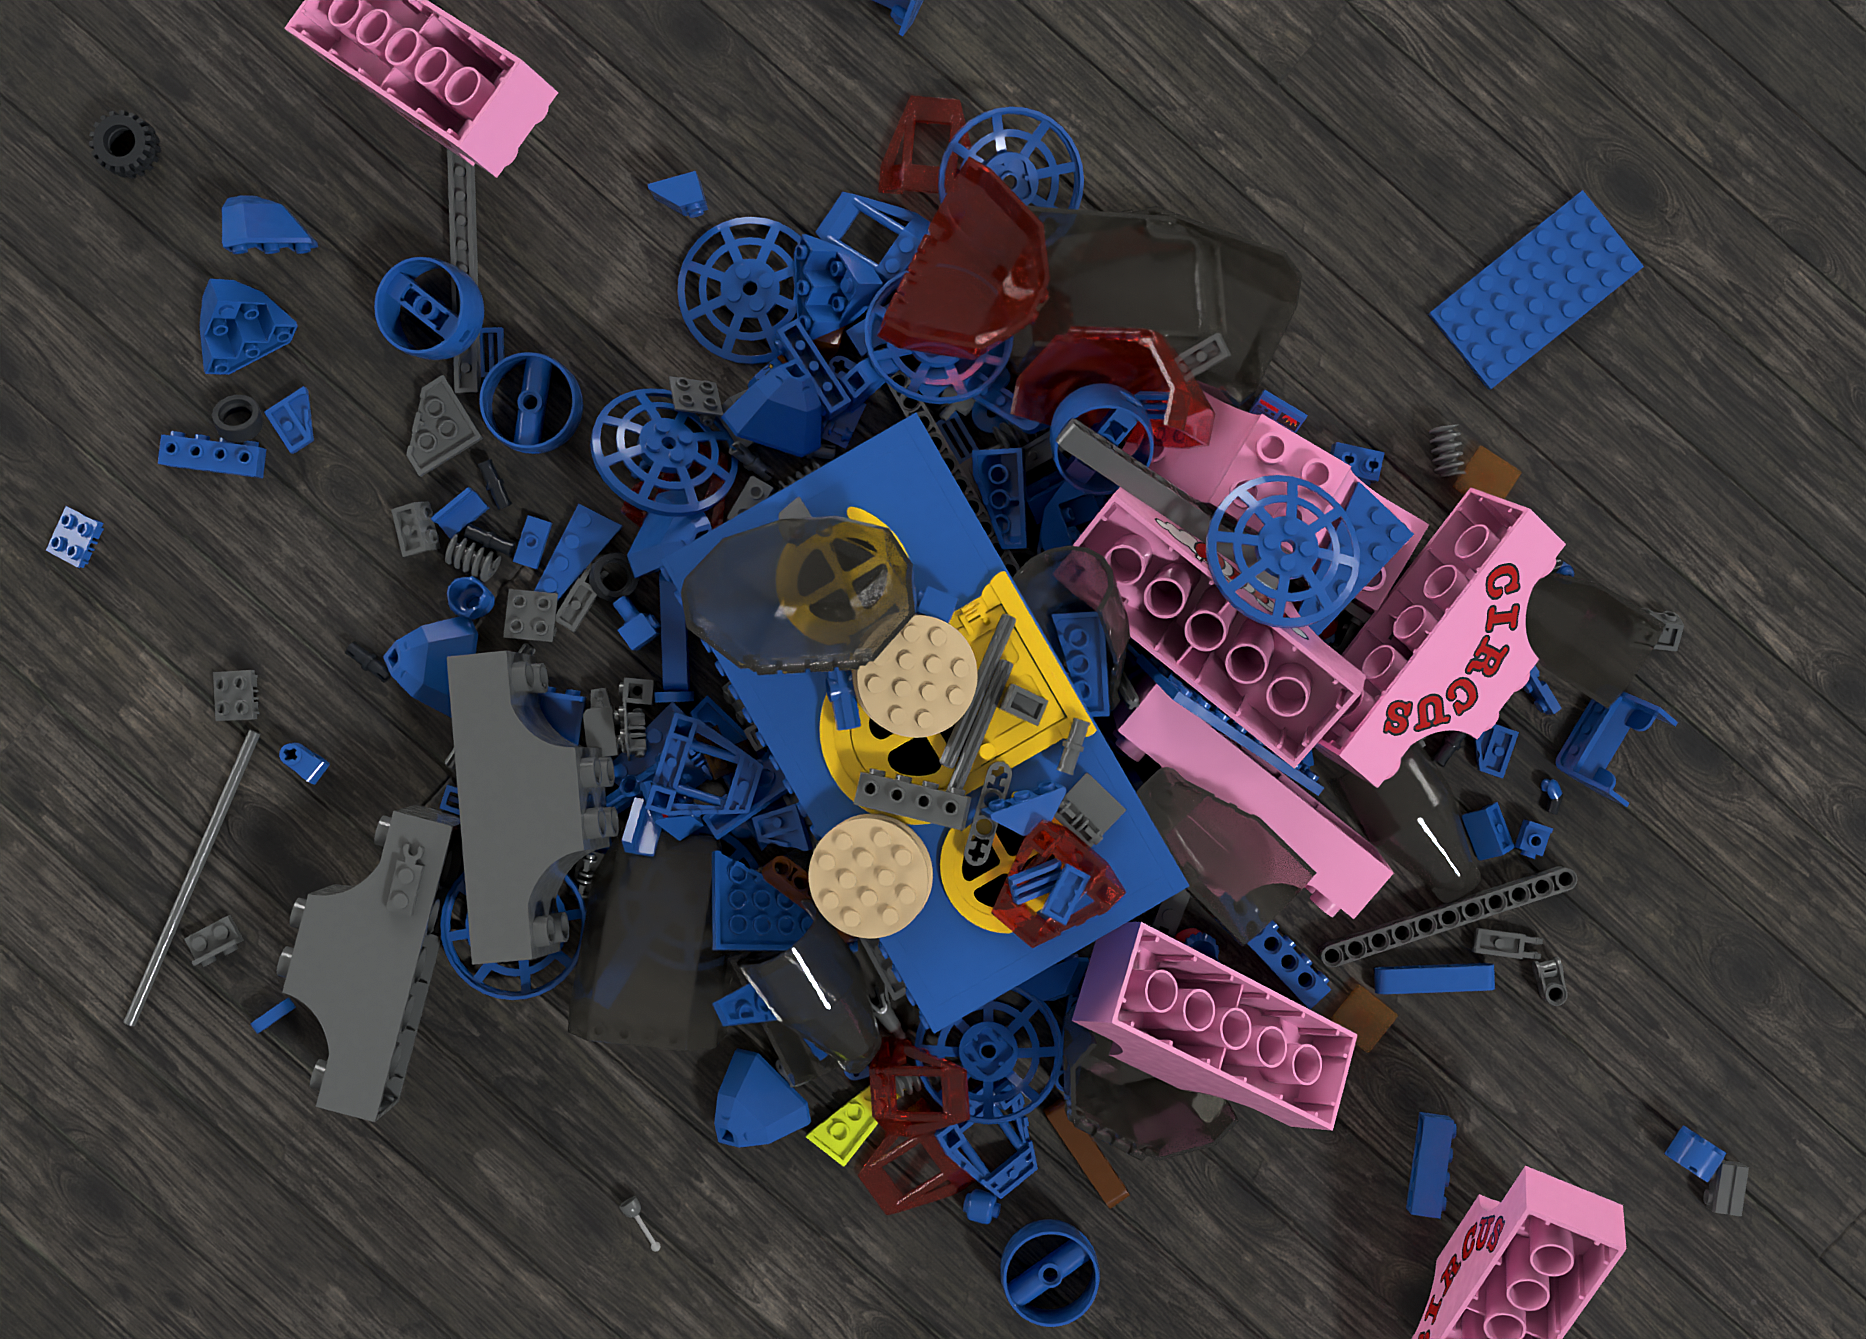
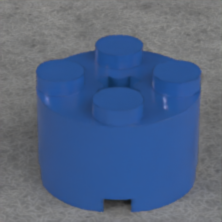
M1683 1125L1664 1154L1701 1179L1709 1182L1727 1153Z

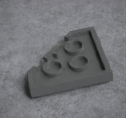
M444 375L422 387L421 400L418 412L415 415L412 438L406 456L420 477L483 439L480 431Z

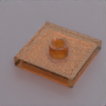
M1481 445L1463 470L1466 471V474L1459 476L1453 488L1465 495L1471 487L1505 499L1522 472Z
M1358 984L1330 1021L1357 1034L1355 1044L1369 1053L1399 1015Z

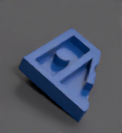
M1495 724L1492 728L1483 732L1478 739L1473 737L1477 770L1503 778L1519 732Z

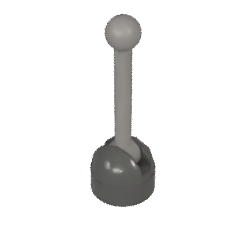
M636 1196L627 1199L619 1206L620 1210L626 1217H634L650 1241L651 1249L655 1252L659 1251L660 1243L655 1242L639 1216L641 1211L639 1200Z

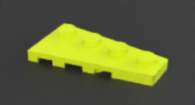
M881 1076L807 1133L805 1137L844 1167L895 1103L898 1096L894 1093V1098H890Z

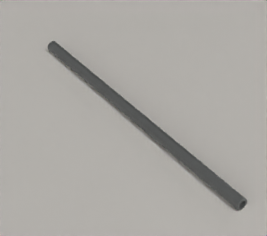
M249 729L123 1021L129 1026H135L259 740L261 733Z

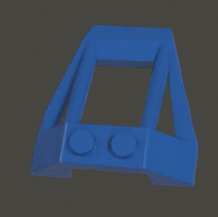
M842 192L815 233L820 240L850 250L872 266L884 286L887 281L907 270L920 249L926 246L938 227L918 213L859 195ZM860 211L899 235L880 264L875 263L840 241ZM883 213H886L888 215L899 218L909 223L904 227L901 224L894 221L893 219L884 215ZM893 290V291L883 300V302L881 303V306H882V307L885 306V304L887 303V301L889 300V298L891 297V295L893 294V292H894L895 290Z
M675 712L645 809L668 816L749 813L764 765L701 720ZM695 731L727 750L693 740ZM689 749L737 764L727 799L679 784ZM676 793L712 805L673 802Z
M1006 1077L993 1082V1096L1006 1093L1014 1089L1015 1086ZM983 1084L979 1085L971 1093L983 1095ZM1022 1093L1009 1100L993 1103V1117L1004 1116L1000 1109L1005 1111L1010 1106L1013 1113L1022 1109L1025 1104ZM964 1097L952 1106L964 1113L983 1117V1103H978ZM947 1111L942 1114L934 1135L943 1151L953 1162L998 1198L1002 1199L1038 1169L1033 1142L1029 1138L1027 1116L1024 1115L1015 1120L1019 1136L1009 1122L998 1124L1017 1152L990 1173L963 1135V1132L974 1123L960 1119ZM958 1147H961L970 1162L957 1150Z

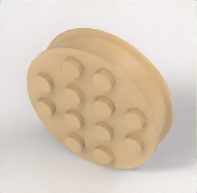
M923 614L898 615L883 621L872 629L857 650L852 672L854 691L865 713L886 730L900 736L913 738L932 736L954 725L969 708L976 691L978 678L975 656L964 636L945 621Z
M861 814L839 823L820 840L813 852L809 866L810 891L821 914L837 929L860 938H881L892 935L906 927L925 906L933 883L931 858L921 838L905 823L882 814Z

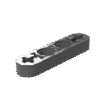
M1003 761L994 762L988 768L965 845V860L973 866L982 865L987 861L998 826L997 822L985 817L981 813L980 809L987 807L984 803V797L986 794L993 792L1000 799L1005 800L1011 782V768ZM999 766L1004 767V772L1008 774L1007 778H1001L999 783L1000 787H1005L1003 792L997 788H987L988 782L994 785L995 775L992 774V770H998ZM987 819L992 823V830L988 834H981L977 831L976 824L979 820ZM973 835L980 839H989L988 844L982 842L981 852L984 853V856H979L977 860H973L972 854L968 853L969 849H975L977 840H971Z

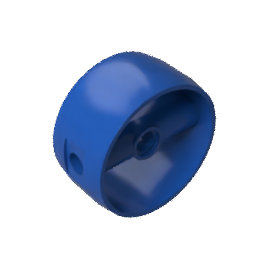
M414 257L396 264L381 280L375 296V317L383 336L393 346L412 356L428 360H442L455 357L473 344L482 328L484 302L477 284L459 267L437 258ZM444 268L454 279L460 294L459 316L446 307L442 300L435 298L417 284L414 279L432 269ZM430 304H432V310L428 314L427 308ZM402 305L445 340L432 348L417 350L408 341L403 332L400 321V306Z
M524 352L504 358L489 371L480 391V409L487 428L497 440L519 452L540 454L560 447L573 436L582 418L583 397L577 380L564 365L556 359L541 353ZM525 364L522 390L517 400L519 409L514 441L512 443L504 437L495 423L492 402L495 389L503 378L501 376L506 375L513 368ZM552 366H555L563 372L570 384L572 409L563 429L550 440L541 443ZM531 397H536L537 406L534 409H528L526 406L527 400Z
M1092 384L1075 390L1059 404L1051 422L1050 445L1055 465L1070 485L1089 494L1108 495L1115 493L1120 486L1075 456L1071 455L1067 459L1059 450L1058 443L1056 442V438L1072 418L1075 419L1085 412L1100 408H1111L1101 421L1092 425L1090 429L1102 437H1106V440L1115 446H1118L1137 422L1140 421L1145 428L1144 436L1132 457L1149 467L1153 456L1154 435L1145 408L1131 392L1112 384Z
M1042 1219L1026 1224L1011 1237L1002 1254L1000 1275L1004 1294L1013 1309L1027 1321L1046 1327L1062 1326L1081 1317L1092 1305L1100 1282L1098 1260L1094 1248L1087 1237L1069 1223L1055 1219ZM1047 1234L1070 1238L1066 1243L1008 1283L1006 1276L1010 1260L1018 1248L1025 1242L1037 1236ZM1090 1259L1092 1260V1274L1089 1284L1082 1295L1074 1302L1065 1307L1050 1310L1035 1308L1027 1304L1047 1289L1058 1286L1064 1277ZM1047 1268H1054L1056 1270V1274L1052 1277L1045 1276L1043 1272Z

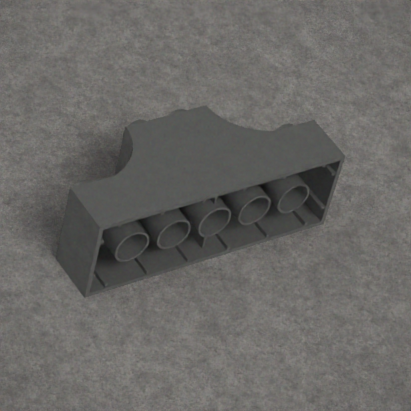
M511 651L447 657L472 965L530 960L561 951L560 942H567L569 938L567 914L565 912H557L556 897L559 888L573 865L585 855L595 850L610 847L609 837H615L619 832L617 810L614 806H606L605 787L613 786L615 779L613 761L611 757H602V748H588L572 743L562 737L549 724L540 709L538 693H546L548 690V674L544 663L536 664V656Z
M417 804L393 811L392 817L384 815L381 817L376 829L374 844L382 846L384 849L379 865L364 881L353 886L333 884L309 893L307 899L299 897L296 900L290 916V927L299 929L294 948L286 946L283 949L277 966V975L286 978L282 993L300 1000L314 1013L327 1039L329 1057L327 1061L322 1059L317 1061L310 1080V1089L320 1091L316 1107L376 1122L399 1103L441 944L440 922L442 908L449 890L458 879L463 860L460 816ZM408 843L411 844L410 852L413 855L418 853L420 846L425 848L423 857L418 859V864L425 866L412 916L386 910L397 860L405 861L403 848Z

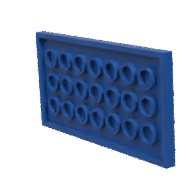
M1582 190L1428 315L1486 388L1491 390L1644 266Z
M1141 653L1135 661L1173 701L1319 796L1324 787L1317 781L1320 777L1308 769L1309 766L1301 761L1294 769L1175 672L1167 669L1159 659L1151 656L1149 659Z

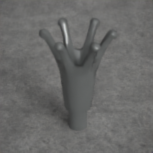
M885 985L883 986L884 992H880L879 987H875L874 990L879 1004L875 1005L863 996L861 999L867 1003V1006L858 1004V1008H862L874 1015L890 1033L895 1035L898 1041H902L907 1035L902 1030L901 1023L891 1007L888 990Z

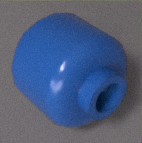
M980 1189L967 1193L963 1206V1212L966 1213L969 1220L982 1224H989L993 1218H998L1001 1204L997 1203V1196Z

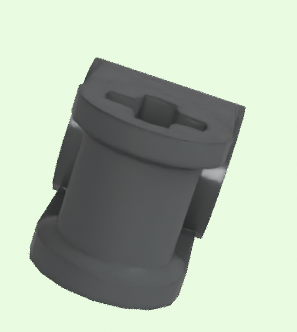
M1556 956L1553 957V960L1533 961V973L1541 999L1554 1006L1562 1005L1568 996L1561 960ZM1556 987L1558 995L1555 999L1551 1000L1549 998V991Z

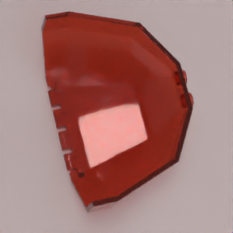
M969 156L928 227L930 235L925 234L917 248L918 252L914 254L907 268L909 273L906 272L897 288L898 293L894 294L880 324L877 336L900 349L975 360L1023 330L1028 324L1033 325L1039 315V311L1036 310L1038 304H1043L1049 294V290L1046 288L1050 281L1043 223L991 168Z
M1070 326L1066 335H1056L1017 378L1010 411L1012 415L1051 426L1053 415L1059 404L1075 390L1092 384L1116 385L1126 389L1133 395L1140 391L1170 392L1168 400H1146L1147 403H1168L1166 410H1150L1166 411L1165 419H1150L1154 435V447L1192 449L1209 446L1215 412L1189 366L1165 337L1156 331L1144 328ZM1111 408L1094 409L1081 414L1075 419L1090 428L1092 425L1100 422ZM1140 421L1137 422L1121 442L1141 444L1145 428Z

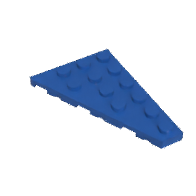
M721 851L712 852L713 950L858 951V941L849 943L843 940L770 885L761 873L754 869H749L743 863L723 855Z

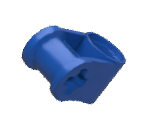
M300 743L286 744L279 753V757L284 764L314 785L330 765L324 758ZM296 749L295 755L298 757L291 759L292 754L289 750Z

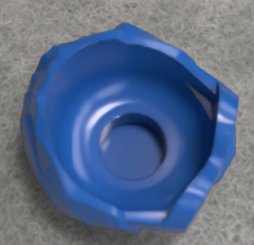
M476 577L457 578L448 586L447 597L449 607L460 617L469 619L483 617L494 606V595Z

